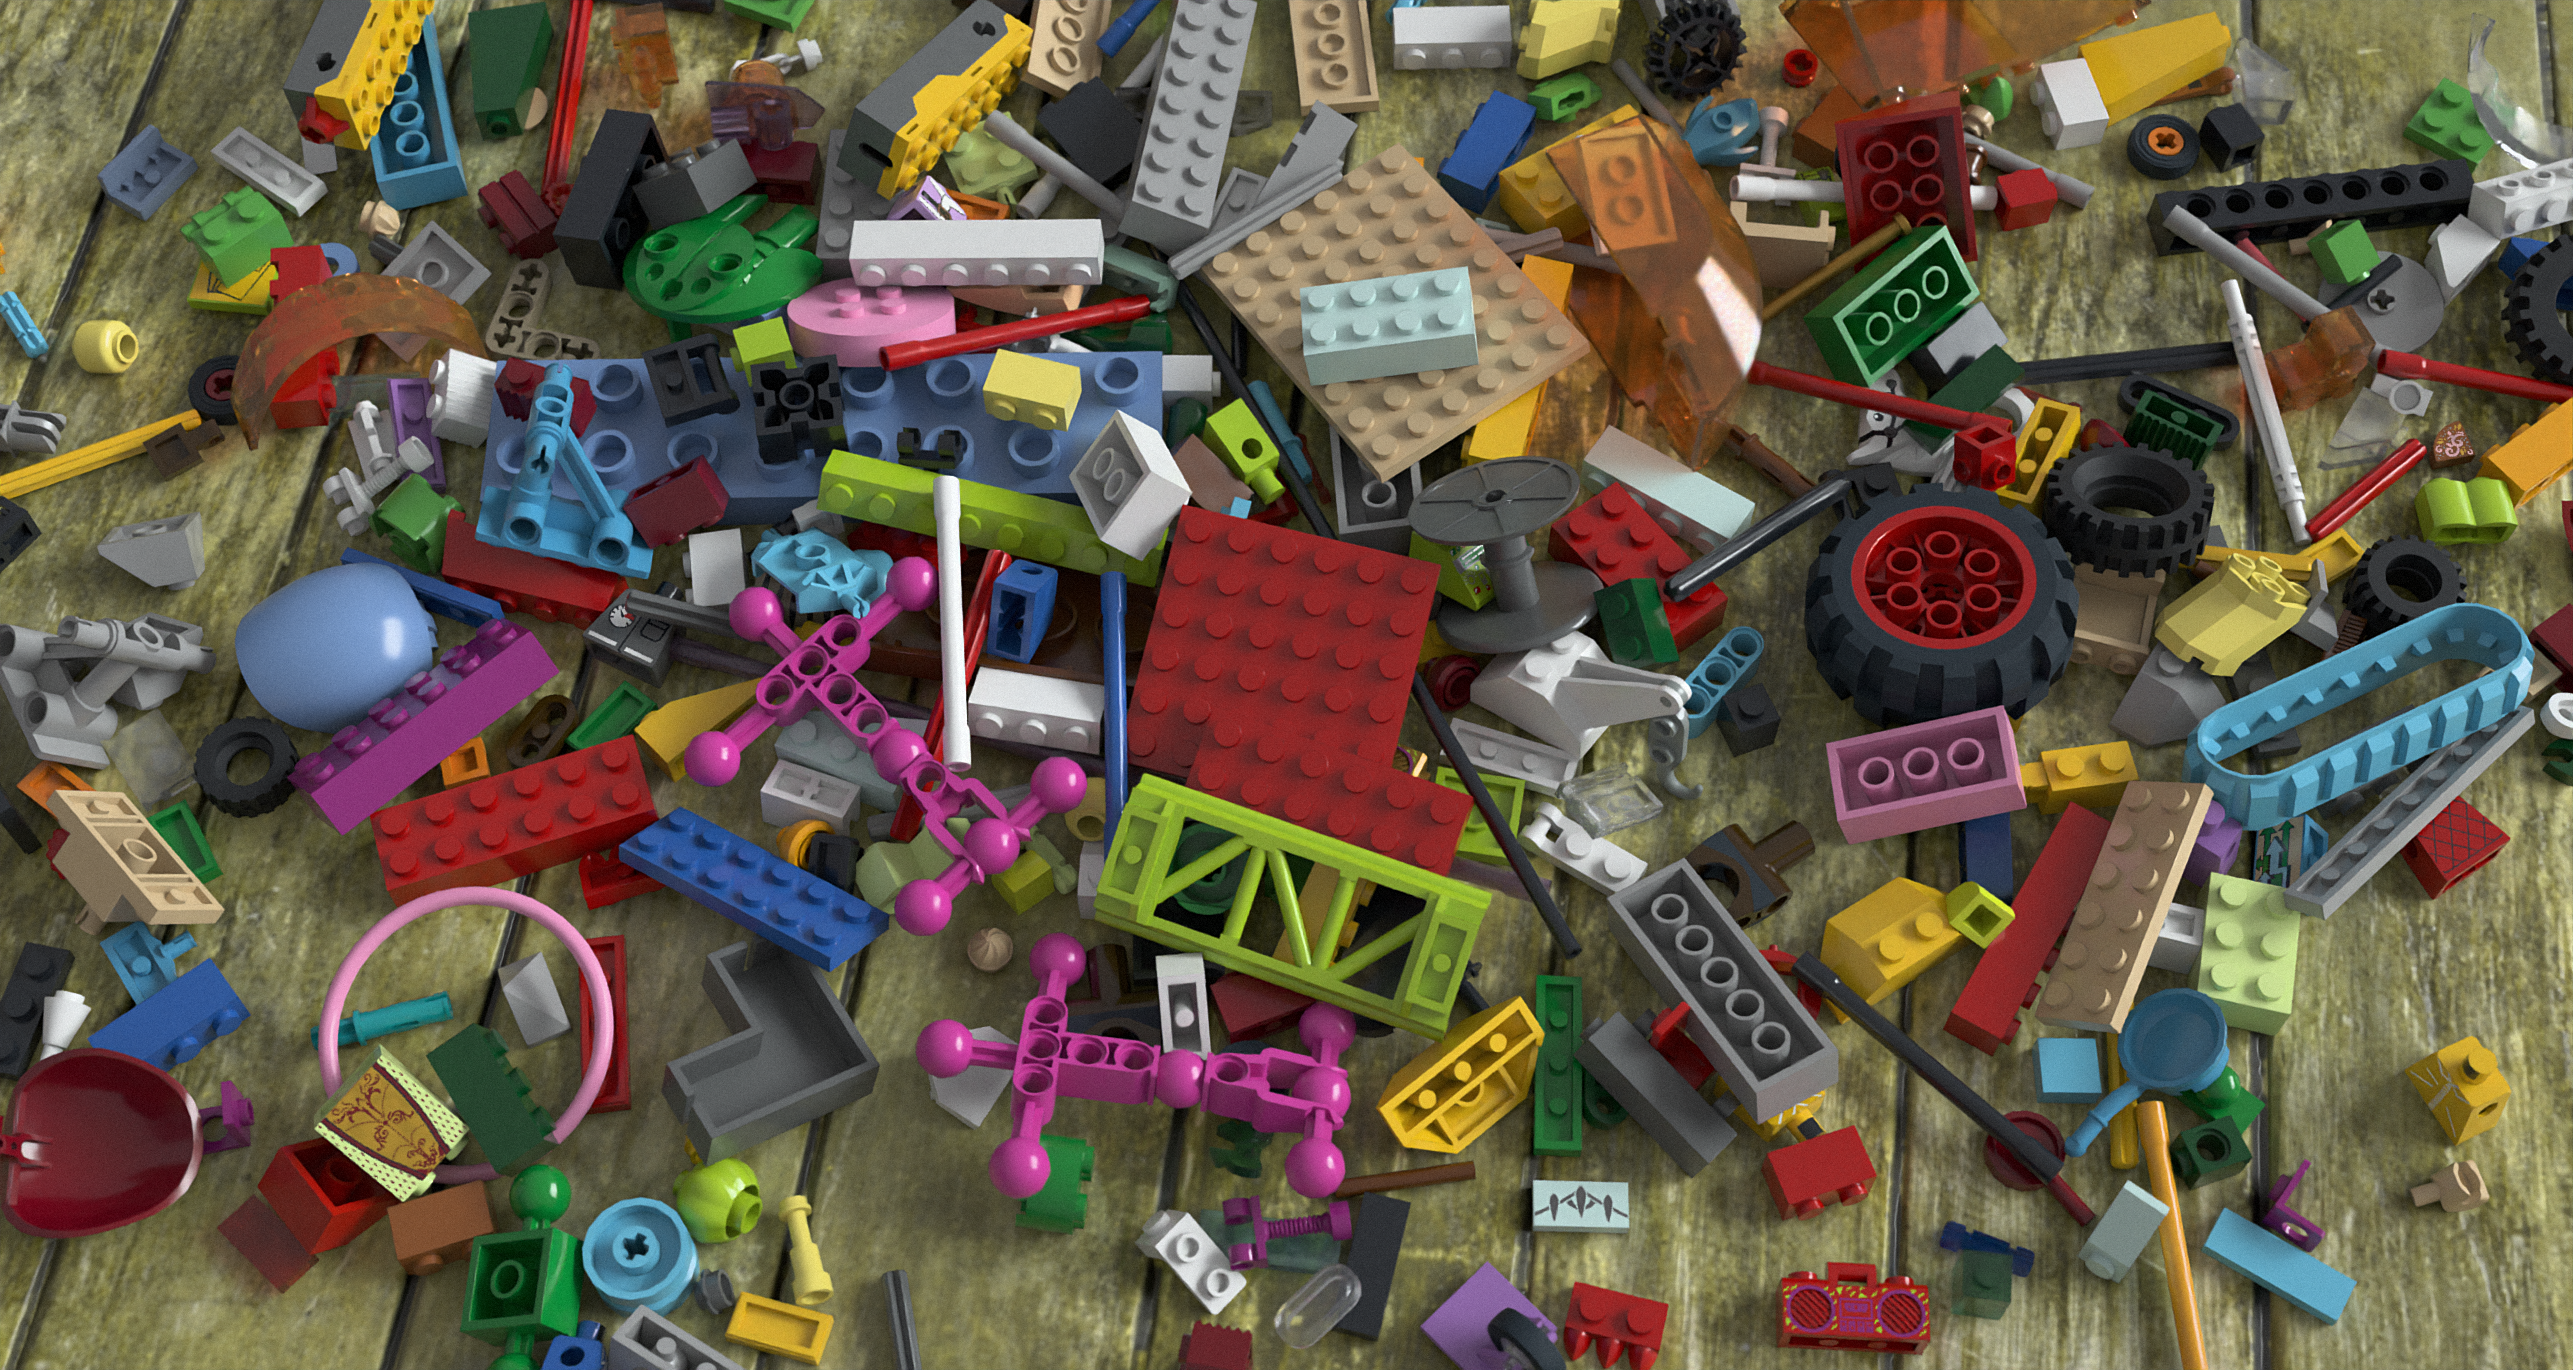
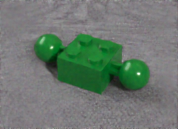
M536 1164L525 1168L514 1178L510 1186L509 1202L514 1214L523 1221L521 1231L474 1236L460 1332L495 1347L505 1346L504 1355L491 1362L486 1370H541V1365L532 1358L535 1342L552 1341L558 1335L576 1337L585 1270L582 1253L584 1241L555 1227H550V1224L559 1220L566 1213L572 1198V1190L568 1178L561 1170L551 1165Z

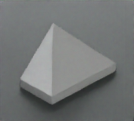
M542 952L498 969L502 989L529 1049L573 1031Z

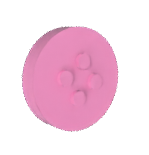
M854 277L812 287L800 297L791 300L787 308L790 343L794 351L805 358L836 354L838 366L880 367V347L912 340L922 341L956 334L954 298L947 289L940 285L856 286Z

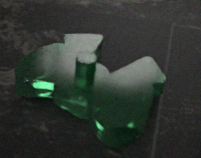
M1228 1121L1218 1125L1216 1135L1234 1143L1235 1146L1234 1150L1210 1147L1208 1155L1214 1166L1218 1169L1225 1167L1232 1174L1244 1178L1261 1177L1263 1166L1260 1157L1263 1149L1272 1143L1274 1132H1259L1253 1128L1252 1123L1249 1121H1242L1239 1123V1126L1235 1121Z

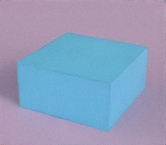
M2037 1038L2031 1049L2037 1103L2095 1104L2102 1093L2096 1039Z

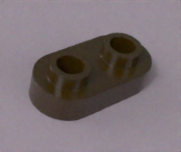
M553 694L540 699L509 738L505 751L514 770L555 758L565 745L564 740L578 727L579 723L576 708L568 697ZM557 718L563 719L558 725H550ZM531 752L538 753L531 759H525L526 755Z

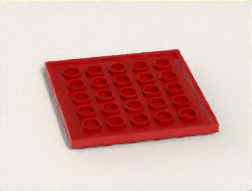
M1183 504L1127 715L1128 765L1187 779L1214 706H1218L1392 768L1441 572V565Z

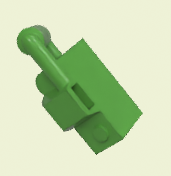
M1581 71L1573 72L1555 81H1545L1535 86L1536 91L1527 94L1528 104L1537 107L1536 118L1551 120L1556 123L1574 121L1578 109H1587L1590 104L1601 100L1603 97L1602 89Z

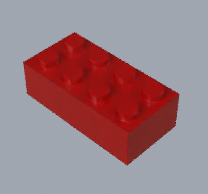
M1617 481L1551 525L1547 552L1555 561L1573 563L1589 569L1599 577L1604 588L1629 578H1655L1678 654L1723 623L1728 597L1713 581L1680 602H1671L1670 598L1664 595L1662 588L1665 585L1666 579L1694 561Z

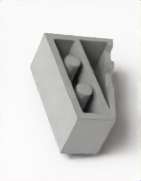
M1316 100L1251 210L1328 164L1336 165L1340 171L1344 162L1338 158L1358 125Z

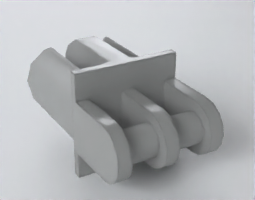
M12 400L11 405L0 404V451L10 452L14 458H17L20 450L55 454L56 445H58L61 438L59 432L64 430L67 423L66 417L59 413L21 409L16 400Z

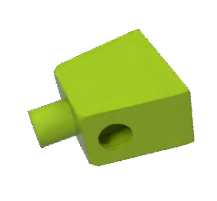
M1241 397L1206 419L1202 443L1252 491H1256L1265 504H1270L1278 499L1286 489L1275 475L1280 456L1279 452Z

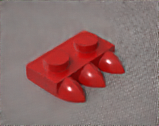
M621 841L617 842L611 849L608 861L597 852L587 851L578 867L584 898L589 910L610 906L619 901L647 892H655L667 886L620 861L619 845L624 843Z
M1575 1281L1563 1331V1343L1566 1353L1571 1361H1575L1586 1353L1592 1340H1595L1597 1358L1603 1369L1613 1366L1622 1356L1624 1349L1628 1348V1360L1631 1369L1650 1370L1660 1351L1669 1304Z

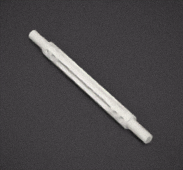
M2228 280L2221 284L2230 317L2227 325L2280 509L2286 511L2295 545H2307L2311 543L2312 538L2304 527L2307 519L2302 505L2305 504L2306 500L2252 316L2246 314L2237 280Z

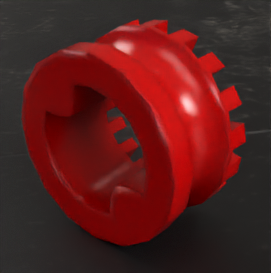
M1806 49L1789 51L1784 57L1781 70L1782 79H1785V83H1790L1791 87L1796 85V88L1800 86L1805 88L1806 85L1810 86L1816 78V71L1818 69V59L1815 54ZM1796 63L1798 66L1801 63L1806 71L1796 70Z

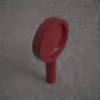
M2028 1110L2011 1111L2003 1115L2026 1135L2035 1138L2064 1163L2066 1157L2064 1150L2065 1142L2054 1123L2043 1115ZM1988 1133L1986 1134L1983 1145L1984 1161L1992 1176L2000 1183L2021 1192L2038 1191L2045 1187L2082 1228L2096 1217V1214L2062 1179L2059 1173L2048 1185H2045L2015 1160L2010 1151Z

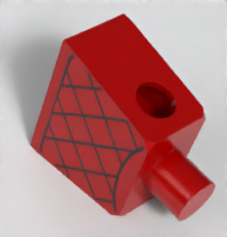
M2458 795L2399 852L2432 900H2435L2496 859L2511 838Z

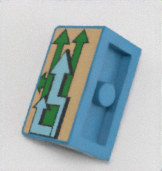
M2307 814L2297 815L2276 826L2258 830L2256 832L2253 881L2289 888L2328 851L2329 834Z

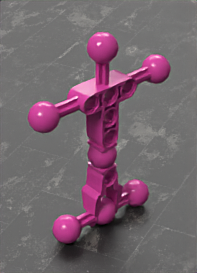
M904 557L895 562L887 572L886 591L869 605L870 610L865 617L860 615L861 618L858 619L847 614L837 615L825 623L805 642L783 622L785 615L784 605L774 592L764 587L746 588L737 593L730 603L729 621L731 627L736 634L750 642L765 641L784 660L757 684L755 692L758 702L722 733L719 731H704L691 739L685 748V771L692 780L700 785L720 787L732 781L739 771L740 752L772 724L779 727L791 726L817 706L860 750L869 754L874 768L881 778L894 785H901L903 791L908 796L913 795L916 804L926 815L925 825L932 840L954 861L934 880L915 879L904 885L896 896L894 905L895 919L900 927L915 936H932L943 930L951 917L952 900L971 882L983 885L985 874H1001L1010 869L1018 858L1020 842L1032 841L1029 830L1049 812H1070L1077 808L1084 799L1087 790V779L1082 768L1076 762L1066 757H1050L1039 763L1033 772L1030 782L1031 792L1007 813L1006 808L978 779L969 777L962 781L943 764L934 760L933 756L929 753V747L924 739L908 729H901L899 722L895 718L890 720L883 705L851 675L869 658L871 652L869 640L903 610L907 612L922 611L933 605L939 596V572L931 562L921 557ZM845 638H856L853 643L847 646H838ZM822 666V669L815 675H805L810 668ZM845 694L852 695L847 702L834 704V701L839 696ZM789 695L782 704L771 705L778 696ZM881 723L878 730L873 733H863V730L869 724ZM930 781L941 782L939 787L932 792L921 791L923 786ZM977 805L991 818H982L973 823L964 835L963 845H961L946 830L948 827L946 820L950 817L958 816L962 807L967 809Z
M1057 932L1047 934L1038 939L1029 955L1032 976L1040 984L1037 997L1033 998L1026 1007L1019 1045L973 1039L972 1033L963 1024L950 1018L934 1021L925 1026L917 1038L915 1052L918 1063L928 1074L937 1078L955 1077L965 1072L969 1065L1014 1071L1010 1107L1011 1116L1014 1120L1010 1139L997 1145L988 1163L992 1184L1001 1194L1014 1199L1027 1198L1038 1193L1048 1180L1051 1172L1050 1161L1047 1151L1039 1144L1042 1126L1052 1118L1056 1095L1122 1104L1147 1102V1105H1153L1155 1095L1162 1103L1175 1109L1191 1107L1201 1101L1200 1112L1210 1110L1216 1115L1249 1121L1252 1123L1253 1128L1259 1132L1303 1133V1140L1293 1145L1284 1163L1288 1184L1298 1194L1310 1199L1326 1197L1338 1189L1345 1175V1163L1342 1152L1332 1143V1131L1343 1129L1344 1121L1342 1118L1351 1103V1094L1346 1080L1348 1071L1338 1067L1339 1055L1347 1051L1354 1041L1357 1033L1356 1023L1351 1011L1323 1001H1317L1306 1008L1298 1023L1302 1045L1311 1052V1057L1280 1049L1267 1048L1262 1050L1260 1055L1222 1053L1215 1056L1212 1052H1208L1207 1061L1205 1062L1199 1055L1187 1049L1172 1050L1160 1056L1161 1046L1155 1045L1152 1048L1146 1043L1134 1040L1066 1032L1068 1008L1064 1003L1066 990L1068 987L1079 982L1086 969L1087 960L1084 947L1077 939L1066 933ZM1270 1088L1292 1089V1097L1272 1093L1269 1090Z

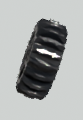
M1679 0L1678 9L1676 10L1671 6H1665L1667 16L1663 19L1653 17V22L1657 28L1656 30L1645 31V36L1651 42L1641 46L1642 52L1647 56L1642 62L1644 68L1649 72V80L1654 85H1658L1661 93L1664 95L1670 94L1677 101H1681L1685 96L1689 102L1695 103L1699 94L1704 99L1711 95V90L1714 88L1718 92L1724 93L1722 83L1726 79L1728 81H1735L1732 70L1734 68H1744L1743 62L1738 56L1747 53V47L1742 43L1747 36L1740 27L1742 24L1740 18L1732 14V10L1726 4L1721 3L1719 5L1717 0H1706L1705 2L1704 0H1692L1690 4L1686 0ZM1719 42L1718 50L1716 52V55L1714 56V48L1716 44ZM1673 43H1675V50L1670 57L1672 61L1669 64L1670 49ZM1688 43L1693 48L1697 47L1703 55L1696 51H1691L1685 44Z

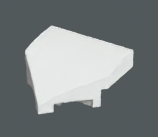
M990 1026L969 1030L972 1033L973 1039L1019 1045ZM969 1065L965 1072L951 1078L940 1079L928 1074L931 1086L930 1098L931 1100L936 1099V1104L975 1130L981 1125L1013 1076L1014 1071Z

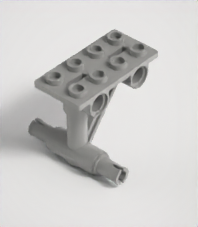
M68 615L59 623L57 635L5 623L0 624V685L12 707L13 715L18 720L25 734L29 749L35 757L104 770L110 764V761L103 746L113 736L118 724L116 710L113 706L105 704V702L140 667L169 673L182 668L200 674H208L215 667L216 653H211L214 650L211 647L187 643L179 634L154 629L143 622L133 624L111 618H103L94 622ZM101 660L81 682L73 681V678L80 672L85 661Z

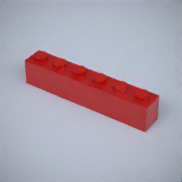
M2070 801L2010 907L2014 911L2015 919L1989 944L1952 1009L1943 1028L1944 1031L1993 1057L2000 1042L2009 1047L2022 1022L2014 1017L2020 1006L2027 1010L2031 1008L2042 987L2034 982L2040 970L2048 975L2052 970L2061 951L2054 947L2060 935L2065 938L2076 913L2074 909L2079 900L2081 901L2112 822Z

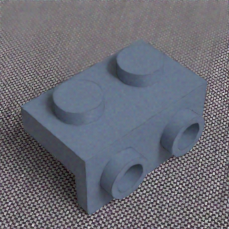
M150 124L98 174L97 179L111 203L146 221L199 167L193 157L164 142L158 128Z

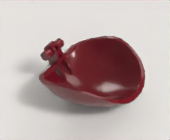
M104 1048L66 1050L35 1063L21 1076L12 1091L4 1127V1116L0 1115V1207L6 1220L18 1231L43 1238H74L94 1235L155 1215L178 1200L197 1176L203 1154L204 1135L201 1115L194 1099L185 1087L167 1072L143 1060Z

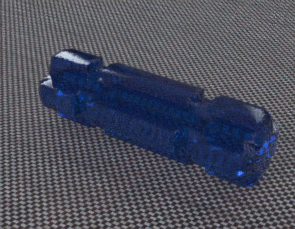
M1952 1220L1946 1222L1941 1232L1939 1244L1945 1249L1956 1253L1958 1249L1964 1251V1256L2001 1269L2002 1265L2006 1266L2009 1273L2022 1278L2027 1277L2031 1272L2035 1253L2029 1249L2018 1245L2016 1249L2010 1247V1242L1973 1229L1972 1233L1968 1232L1965 1225Z

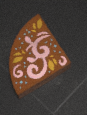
M2460 421L2445 426L2436 436L2429 454L2432 470L2471 463L2475 457L2474 449Z

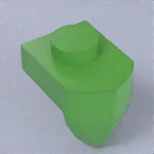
M1990 69L1956 84V91H1959L1960 101L1966 107L1968 105H1978L1985 108L1993 116L1994 122L2004 120L2012 110L2013 91L2011 85L2006 79L1996 76Z

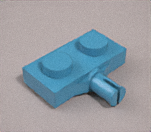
M136 921L100 942L136 1005H139L177 980L178 977L173 960L198 946L188 930L162 944L161 941L152 936L143 921Z

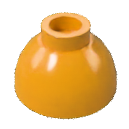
M816 819L801 820L791 826L784 827L776 838L780 858L808 871L813 836L817 833L835 834L833 828L828 823Z

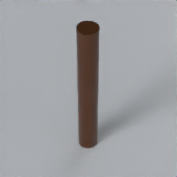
M1472 1160L1345 1178L1335 1191V1197L1340 1199L1361 1196L1365 1192L1375 1194L1476 1179L1475 1165Z

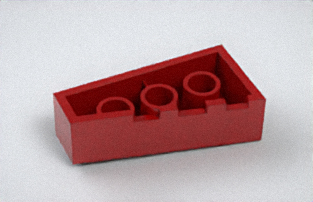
M321 245L271 248L270 262L276 268L278 280H270L269 295L273 299L276 318H269L270 342L274 353L268 354L267 404L278 429L329 426L330 409L336 408L337 404L333 379L334 376H339L340 361L336 350L337 344H342L343 342L340 313L346 312L345 292L343 288H337Z

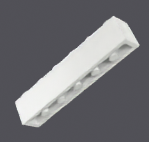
M1101 219L854 221L849 261L856 286H1081L1102 283L1104 240Z

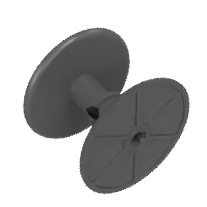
M1515 456L1488 460L1467 466L1440 478L1425 488L1414 499L1408 511V519L1412 529L1422 538L1448 546L1483 545L1484 553L1480 554L1479 560L1484 567L1489 569L1495 594L1493 599L1477 611L1450 597L1443 602L1436 617V628L1439 636L1447 644L1463 651L1485 654L1527 650L1567 636L1586 624L1598 612L1593 592L1604 588L1599 577L1589 569L1573 563L1562 561L1531 562L1530 558L1535 548L1527 546L1525 538L1526 534L1536 531L1557 519L1575 501L1580 489V480L1577 472L1570 465L1556 459L1539 456Z

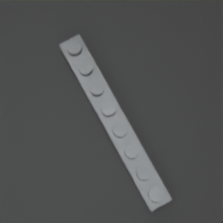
M2519 705L2515 711L2509 712L2496 723L2438 749L2283 892L2285 907L2326 920L2535 724L2533 708Z

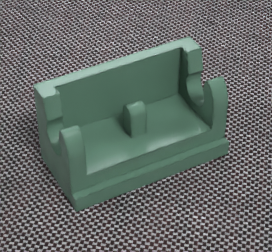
M1110 244L1104 247L1102 283L1088 285L1098 288L1107 284L1133 295L1144 293L1149 301L1152 302L1150 309L1162 312L1167 308L1173 309L1175 307L1180 280L1173 276L1168 265L1115 244Z

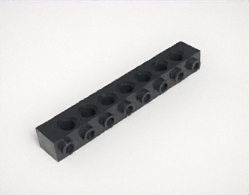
M2458 159L2450 161L2437 160L2432 163L2415 165L2400 164L2394 167L2371 170L2364 168L2354 172L2336 174L2322 173L2317 176L2301 178L2286 177L2275 181L2258 183L2244 182L2240 185L2223 187L2207 186L2196 190L2167 191L2162 194H2155L2146 221L2159 257L2205 251L2196 245H2191L2162 225L2176 205L2204 222L2210 230L2234 246L2238 244L2237 241L2246 238L2255 246L2308 237L2309 233L2330 219L2332 220V225L2338 221L2359 219L2366 233L2451 223L2459 214L2467 218L2472 188L2475 183L2466 160Z

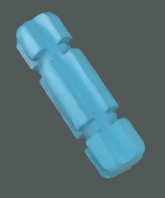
M6 291L3 295H0V313L28 357L38 358L40 354H46L49 346L16 294Z

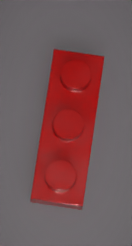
M864 521L858 529L847 536L850 550L853 552L859 549L883 550L890 555L894 563L904 557H921L931 562L939 572L937 537L869 521ZM960 543V564H962L969 558L964 543Z

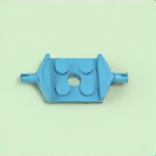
M815 526L793 536L791 534L782 536L773 528H770V531L767 529L763 532L761 536L762 543H758L751 555L753 576L757 578L762 576L763 573H768L792 592L796 598L798 613L847 609L858 619L861 618L860 615L865 617L869 613V603L863 599L878 589L877 571L839 540Z

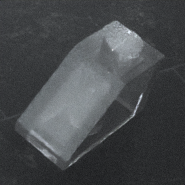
M2238 38L2228 62V67L2232 68L2236 75L2235 81L2231 82L2233 85V104L2240 102L2257 125H2283L2289 111L2295 109L2298 98L2297 87L2292 86L2290 70L2247 38Z
M2363 387L2328 445L2317 468L2329 471L2380 462L2388 447L2397 450L2409 428L2402 425L2407 414H2401L2393 410L2388 398Z

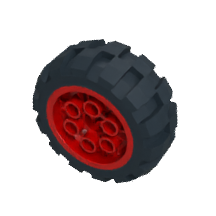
M1943 482L1913 484L1908 495L1896 498L1890 491H1887L1863 502L1856 510L1855 519L1845 516L1820 544L1819 556L1809 567L1804 616L1807 648L1817 660V671L1842 701L1850 696L1854 697L1853 708L1858 715L1886 729L1890 721L1909 726L2004 705L2006 713L2016 721L2047 697L2049 687L2062 678L2072 654L2080 595L2074 586L2075 572L2056 537L2046 539L2047 529L2039 518L2020 504H2017L2012 509L2000 505L1998 495L1995 492L1970 485L1967 486L1966 493L1943 491ZM1933 584H1947L1948 587H1934ZM1913 629L1916 630V634L1911 633ZM1969 629L1974 635L1968 637L1966 630Z

